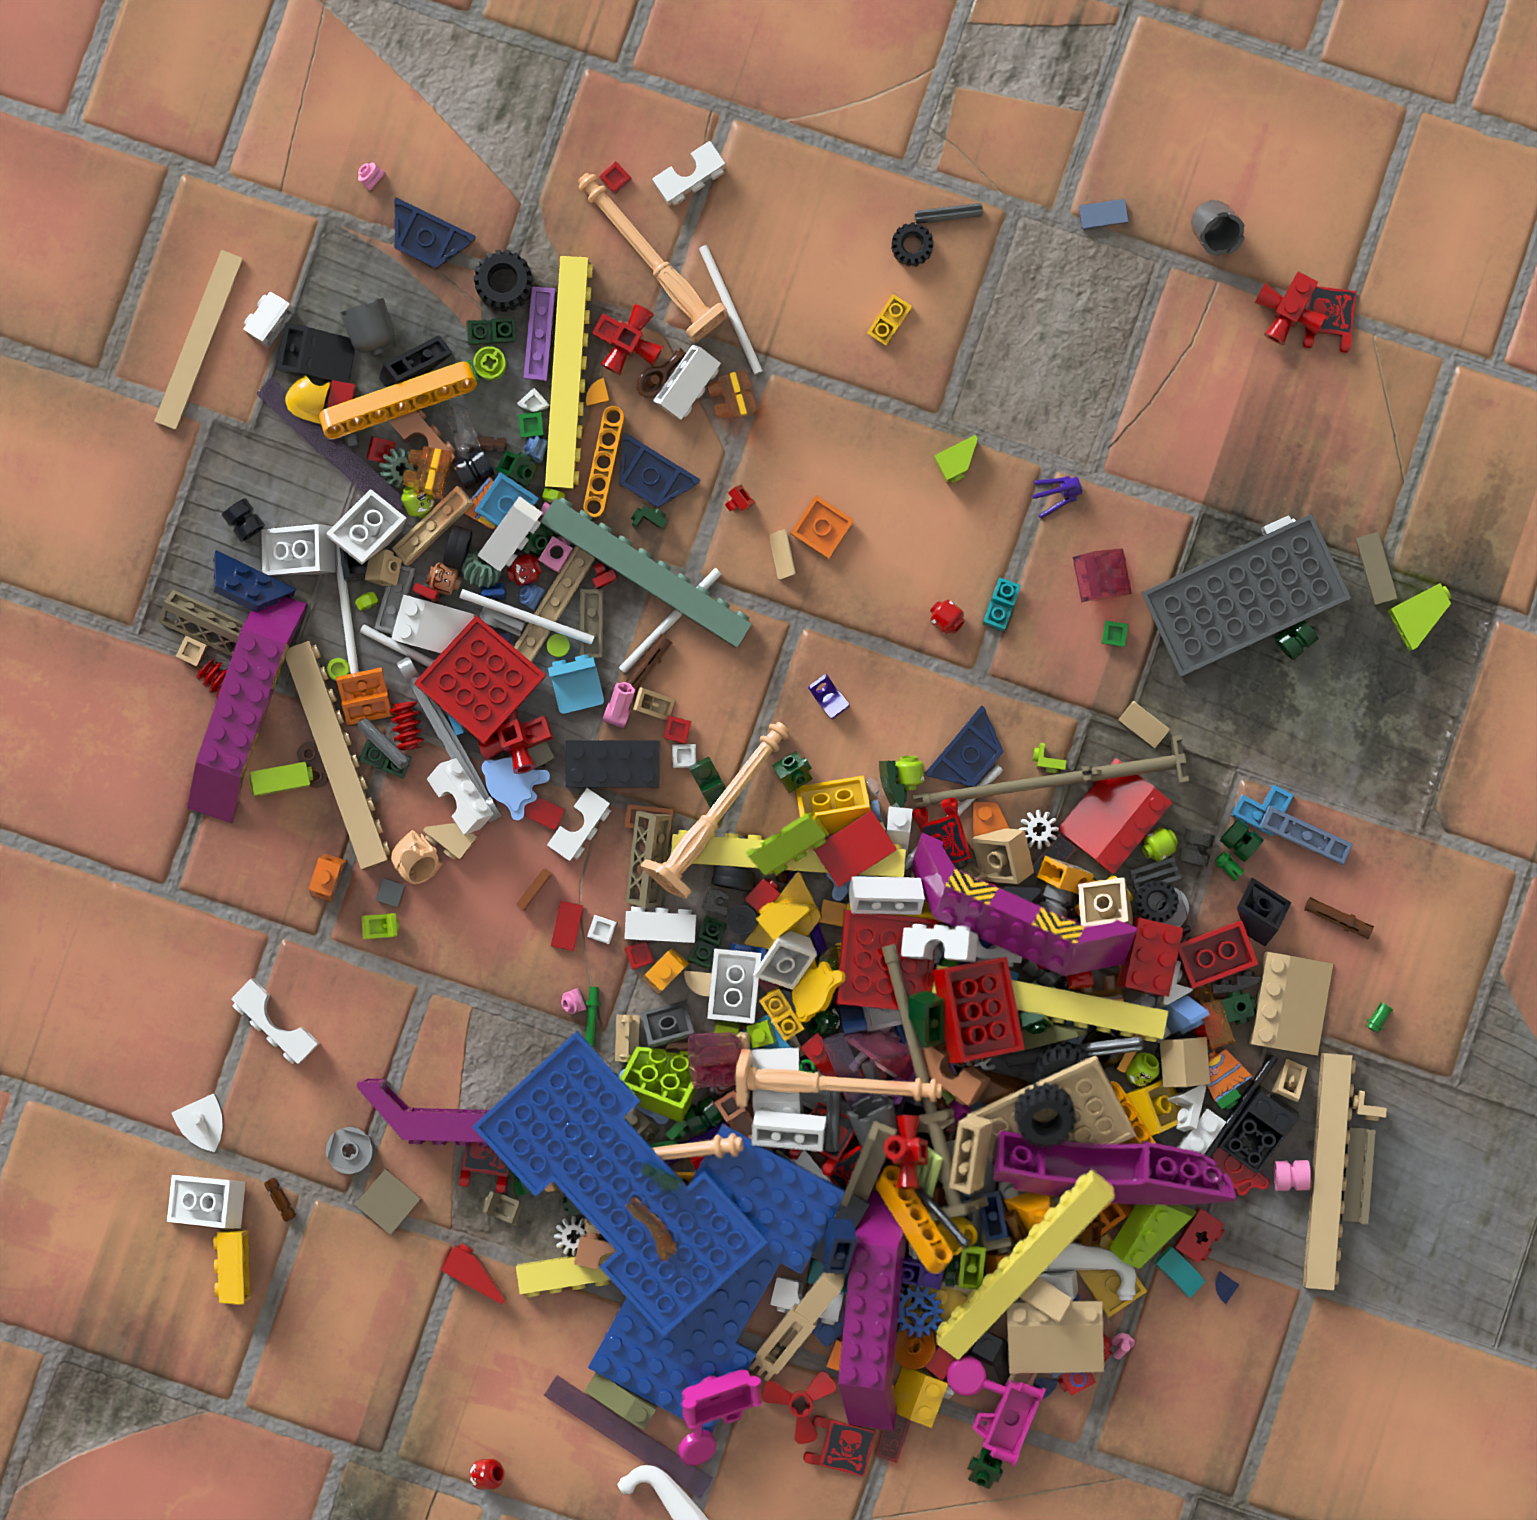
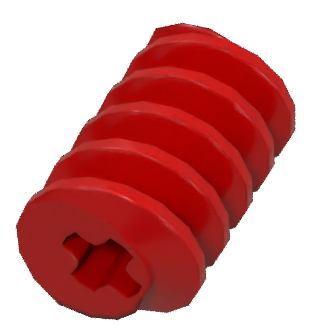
M214 658L199 671L196 678L199 681L205 679L203 686H211L209 690L211 694L218 692L216 695V699H218L228 668L221 671L220 668L223 663L214 664Z
M417 701L394 704L393 706L395 707L389 710L390 714L397 715L391 719V723L398 724L392 731L400 733L394 737V741L401 742V744L396 746L400 751L423 748L418 746V744L424 741V738L416 736L422 732V729L415 728V725L419 724L421 720L413 718V716L419 714L418 710H412V707L418 704Z

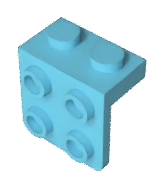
M588 654L575 657V661L566 663V660L553 662V667L548 668L560 713H570L604 703L594 657L589 658Z

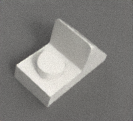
M1176 961L1169 997L1158 996L1155 1008L1161 1009L1193 991L1191 988L1177 984L1182 976V970H1180L1181 962Z
M1207 1085L1191 1086L1167 1099V1101L1181 1106L1177 1116L1178 1124L1176 1129L1183 1132L1197 1129Z

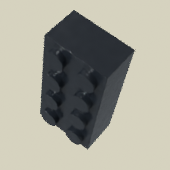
M566 740V788H660V741Z

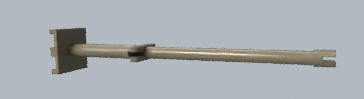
M1182 735L1172 736L1171 748L1173 755L1092 768L1091 766H1084L1080 771L930 794L913 795V799H923V802L914 803L915 809L941 804L943 800L955 797L957 801L1078 782H1083V785L1092 784L1093 781L1175 769L1177 786H1187L1189 778L1185 766V753H1183Z
M896 945L882 947L916 1078H920L922 1083H930L918 1036L908 1018V996L898 962L899 957ZM922 1097L926 1114L919 1115L917 1131L930 1133L934 1152L942 1158L939 1172L948 1204L940 1208L950 1218L965 1215L980 1209V1207L988 1206L987 1196L961 1201L959 1191L949 1188L952 1162L943 1129L955 1122L953 1117L954 1111L951 1108L937 1111L935 1102H931L929 1097ZM931 1211L928 1212L933 1221L938 1220Z

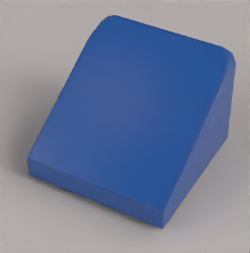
M496 583L495 586L490 585L489 588L482 586L481 596L492 600H505V583Z

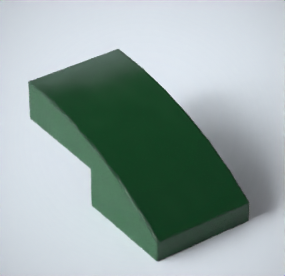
M707 757L693 764L689 769L711 809L726 790V787L710 757Z

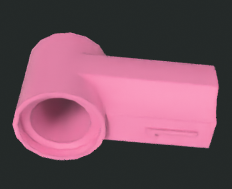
M626 682L616 683L602 722L622 729L625 728L635 692L631 684Z

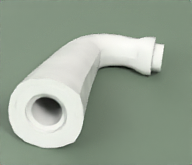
M1072 1241L1045 1269L1046 1272L1114 1270L1121 1279V1285L1117 1290L1119 1300H1133V1296L1136 1295V1272L1134 1266L1122 1262L1111 1250L1105 1248L1082 1246V1243Z
M651 1465L637 1467L618 1482V1487L624 1495L633 1493L635 1487L640 1483L652 1485L673 1520H709L682 1488L666 1472L658 1467Z

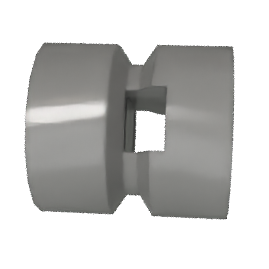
M1046 883L1042 895L1045 900L1040 902L1039 906L1067 918L1068 910L1066 907L1071 905L1075 893Z

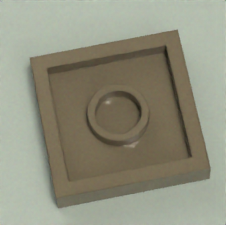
M384 1169L355 1205L391 1235L421 1200V1197L389 1170Z

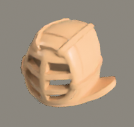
M414 830L402 838L392 851L391 860L394 868L405 881L412 884L427 881L438 872L443 864L436 854V848L430 845L423 834L420 835Z

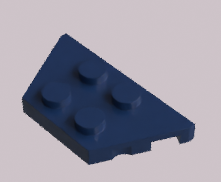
M397 197L394 200V248L420 262L438 269L476 239L475 235Z
M624 433L619 472V484L659 508L700 483L701 479L627 433Z
M215 551L213 557L215 564L213 571L215 593L254 612L263 610L266 606L279 603V600L283 597L288 596L292 598L295 595L296 588L226 554Z
M981 705L924 773L926 776L974 787L1004 752L984 706Z

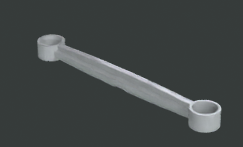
M408 656L397 662L400 671L410 684L438 738L444 743L445 750L451 760L457 758L493 812L492 817L488 820L489 823L502 817L501 812L486 790L472 761L441 708L414 685L420 674L411 658Z

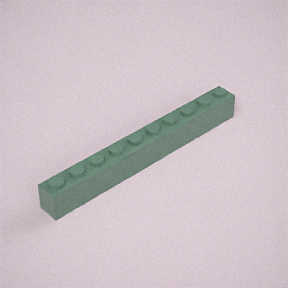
M562 497L560 500L554 499L540 521L542 525L735 648L738 647L752 623L748 622L750 617L739 610L737 613H734L728 609L730 605L720 598L717 601L709 597L711 592L700 585L695 588L689 584L691 580L685 575L679 573L676 576L670 572L671 567L663 561L659 560L656 563L651 560L650 557L652 555L642 548H639L637 551L630 546L632 542L622 535L619 538L612 535L611 528L603 523H600L598 526L591 521L593 517L583 510L579 513L571 508L573 504Z

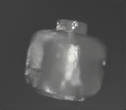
M869 777L865 780L869 801L876 799L880 801L885 796L881 780L878 777Z

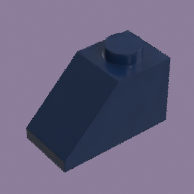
M838 1005L844 1034L867 1030L863 1007Z
M1001 1190L977 1195L978 1198L987 1196L989 1204L988 1206L980 1207L986 1242L1013 1237L1006 1220L1003 1218L1008 1209Z
M829 1220L825 1234L824 1273L848 1274L857 1242L853 1220Z

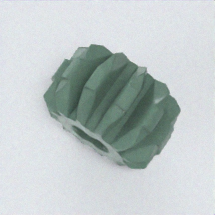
M399 448L398 452L395 449H390V457L386 454L383 455L386 463L382 462L379 464L381 468H384L380 475L386 477L385 482L387 484L393 483L394 487L399 488L401 483L405 487L408 486V479L416 480L412 474L419 472L418 468L413 467L418 463V460L412 458V452H405L404 448ZM400 464L403 465L402 470L398 469V472L396 470V466H400Z
M475 551L474 554L468 553L462 565L464 580L470 581V585L475 584L478 587L484 586L489 588L490 585L495 586L502 570L498 571L477 556L479 554L478 551Z

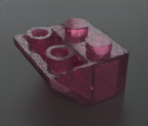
M1123 548L1093 551L1073 557L1081 603L1132 594Z
M734 1032L688 1034L687 1057L693 1088L736 1086V1068L741 1054V1041Z

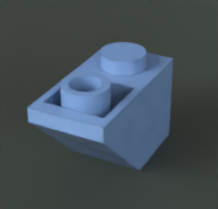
M1187 995L1161 1008L1168 1011L1166 1025L1171 1034L1178 1031L1184 1034L1204 1023L1202 1019L1210 1015L1208 1010Z

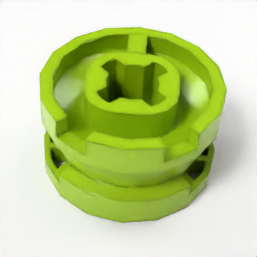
M492 346L484 347L475 354L473 359L477 374L484 380L495 381L505 374L507 361L498 348Z

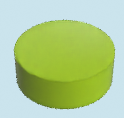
M554 634L547 641V650L554 657H563L570 650V642L566 636Z
M342 658L332 659L327 665V674L332 680L336 681V677L350 674V666Z

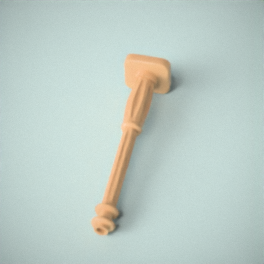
M584 174L578 180L580 184L578 190L581 192L586 191L589 194L588 202H595L651 267L654 271L653 276L657 278L668 296L691 319L692 325L687 329L686 333L693 344L698 343L728 317L727 308L722 303L716 304L711 309L706 307L690 284L669 262H664L609 198L606 194L607 187L597 184V175Z
M780 722L769 725L770 733L767 736L763 735L760 737V746L706 815H702L684 835L667 862L660 864L644 860L641 864L642 870L664 890L684 899H687L690 895V888L680 880L682 878L681 874L703 851L715 830L718 829L717 823L770 754L779 751V742L781 740H788L787 732L789 729Z
M748 1049L741 1050L736 1068L737 1107H746L751 1090L756 1091V1089L777 1092L818 1093L819 1090L902 1095L913 1096L915 1101H920L921 1097H929L931 1102H935L936 1098H941L942 1084H937L936 1079H932L931 1083H922L920 1078H917L915 1082L824 1077L820 1076L817 1072L810 1073L796 1070L757 1069V1067H752V1051Z
M731 1133L728 1139H723L720 1135H716L712 1141L654 1147L653 1149L663 1160L716 1154L717 1158H723L724 1153H731L732 1156L736 1157L740 1151H743V1140L741 1137H737L736 1134ZM552 1181L545 1188V1191L551 1192L560 1188Z

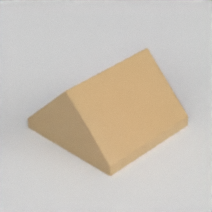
M1207 1037L1160 1040L1163 1087H1189L1210 1084Z

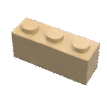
M973 1114L959 1121L949 1188L970 1195L983 1187L993 1121Z

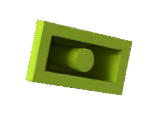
M976 435L934 455L933 459L946 483L951 481L954 484L965 478L964 474L967 473L978 440Z
M969 1246L967 1249H962L958 1288L977 1290L982 1285L986 1248Z

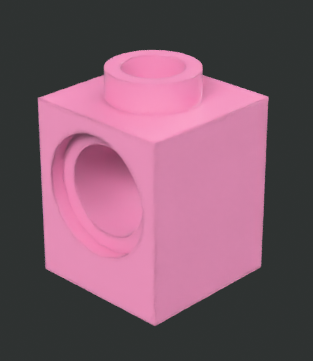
M552 536L539 557V562L559 573L573 551V548L570 547L571 543L561 536L558 539ZM555 547H560L564 551L563 556L559 559L551 557V551Z

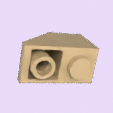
M456 823L429 826L423 830L427 833L425 838L435 846L439 843L445 847L443 852L453 860L456 857L462 860L479 838L472 832L464 835Z

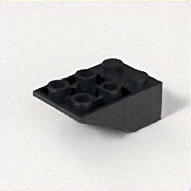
M285 323L277 369L281 373L291 375H306L308 378L329 382L334 380L349 383L355 349L349 337Z
M1260 1085L1219 1147L1258 1174L1298 1121L1299 1112Z

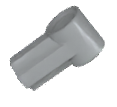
M483 607L479 616L489 626L496 629L497 627L519 637L526 625V621L487 607Z

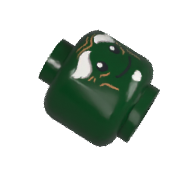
M829 1005L825 1011H819L816 1013V1016L806 1022V1026L813 1035L818 1033L821 1037L828 1036L839 1030L841 1016L835 1007Z

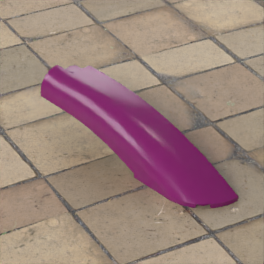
M1002 1130L997 1135L993 1149L991 1164L994 1165L993 1180L1012 1183L1015 1190L1062 1198L1067 1191H1072L1082 1175H1087L1092 1170L1113 1186L1114 1198L1109 1203L1184 1205L1231 1202L1236 1199L1233 1184L1227 1173L1223 1174L1216 1166L1217 1163L1208 1156L1192 1150L1146 1141L1144 1144H1090L1062 1141V1144L1059 1146L1056 1143L1052 1144L1053 1148H1047V1145H1043V1148H1038L1037 1143L1033 1146L1030 1145L1028 1139L1024 1140L1021 1134Z

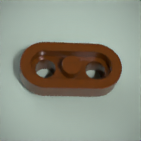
M311 742L304 743L297 752L299 763L306 762L307 767L311 766L312 774L314 772L320 774L318 780L309 781V786L320 788L328 781L324 764L317 745ZM309 749L312 750L313 756L306 758L305 752Z

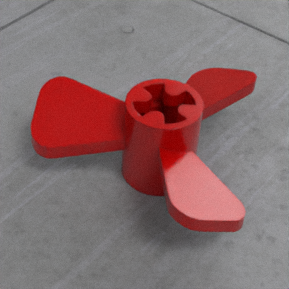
M820 1371L806 1391L798 1390L792 1394L775 1381H768L764 1386L761 1398L766 1403L789 1405L791 1413L797 1416L795 1441L798 1444L814 1442L818 1437L817 1430L809 1416L813 1406L812 1401L833 1393L836 1389V1384L827 1372ZM804 1397L807 1407L802 1409L799 1406L796 1409L794 1406L796 1399Z

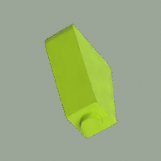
M1441 583L1387 610L1408 651L1414 650L1419 646L1451 604L1449 600L1451 599L1450 592L1446 586L1442 587Z
M306 762L252 771L248 775L252 798L308 787L310 785L309 781L313 780L311 766L307 767Z

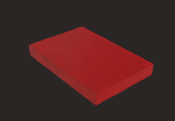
M872 810L826 839L827 842L819 848H813L838 888L849 882L852 877L858 876L897 850Z

